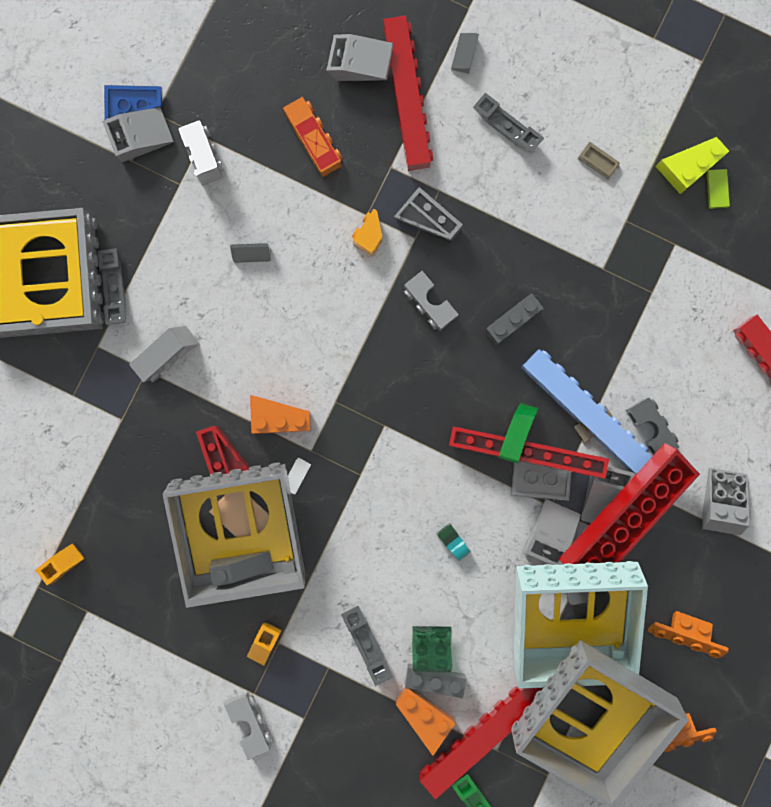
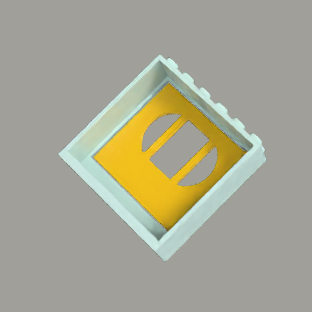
M638 562L516 566L513 662L518 688L545 687L548 678L555 674L560 662L568 657L571 648L577 645L580 640L639 675L648 585ZM608 591L610 600L607 608L599 616L593 618L595 592ZM588 592L586 619L560 620L561 593ZM554 593L553 619L544 616L539 609V600L542 594ZM582 679L576 682L581 686L605 685L603 682L595 679Z

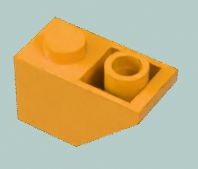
M375 209L365 215L362 221L364 224L360 229L357 228L352 235V238H354L353 245L370 256H373L382 242L378 213Z
M71 544L49 558L35 571L46 585H50L58 581L85 558L76 546Z
M264 622L247 657L264 666L282 630Z

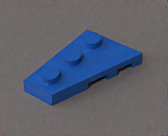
M104 85V120L123 113L162 107L161 86Z

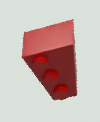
M212 426L196 432L210 474L216 472L228 474L231 470L241 469V471L249 470L248 464L219 426Z

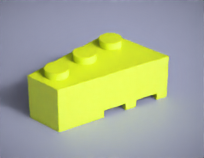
M715 137L662 159L655 167L681 194L724 157L729 150Z

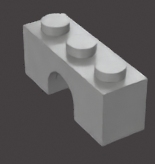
M421 271L404 285V294L410 301L413 299L417 303L416 308L422 315L426 314L430 319L428 320L430 326L434 330L438 329L441 331L454 321L459 314L447 300L437 306L431 305L427 301L426 295L434 288V284Z
M246 692L228 700L224 706L232 724L243 720L251 726V733L243 736L240 741L247 760L270 751L273 740L270 733L264 729L263 725H265L262 714H258L255 708L257 703L254 696H250L249 692Z

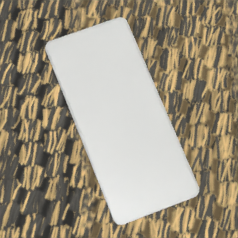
M297 458L288 475L290 492L292 494H296L311 466L310 463L300 458Z

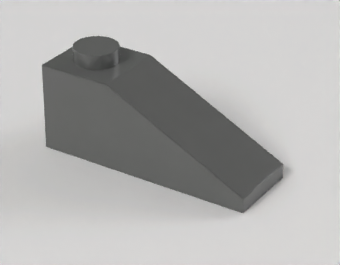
M269 550L214 559L209 569L213 586L235 583L273 570Z

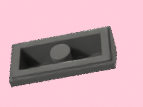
M460 33L451 70L469 74L479 37L478 33Z
M268 243L230 245L234 263L271 261V248Z

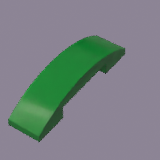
M523 403L519 404L506 434L499 458L518 464L539 408Z
M465 773L451 785L467 807H492L468 773Z

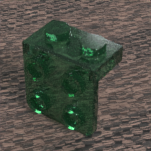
M412 626V666L414 672L452 671L451 626Z

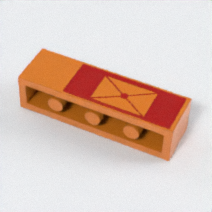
M301 97L283 107L285 116L322 178L342 167L341 160L343 158L338 149H333L331 145L333 141L330 135L323 132L322 128L324 126L319 117H314L312 113L314 109L309 101L306 102Z

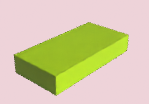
M727 169L708 170L706 177L709 209L728 208L730 204Z

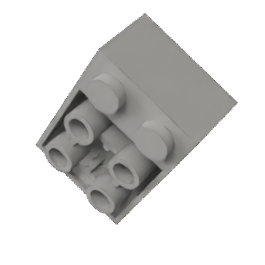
M352 34L334 35L326 71L336 81L387 80L394 44Z
M160 107L123 113L102 121L115 156L121 163L174 143Z
M608 467L605 479L590 476L580 520L592 523L636 473Z
M709 468L702 510V529L741 535L749 527L748 476L743 473Z
M545 499L522 552L550 565H564L558 559L572 545L581 514Z

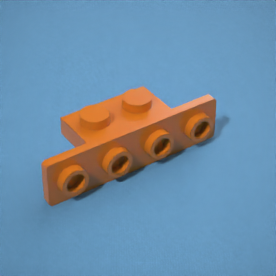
M678 611L673 613L671 627L654 622L648 628V632L654 634L655 637L671 640L677 645L688 646L694 651L707 653L713 658H721L729 650L725 646L711 642L713 624Z
M687 713L686 716L689 721L664 752L676 749V746L683 745V747L695 744V741L702 740V742L711 741L717 732L716 728L696 732L691 716Z

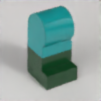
M450 523L436 533L458 561H461L471 553Z

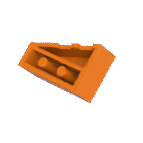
M250 395L252 434L311 431L310 411Z
M404 687L396 698L397 707L430 753L434 755L456 724L454 717L415 689Z

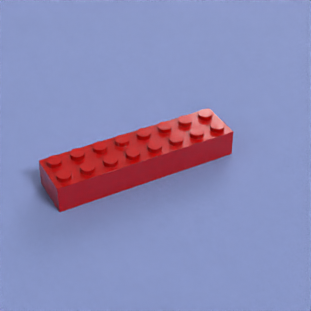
M664 443L558 560L563 564L620 563L697 479L700 473L678 449Z

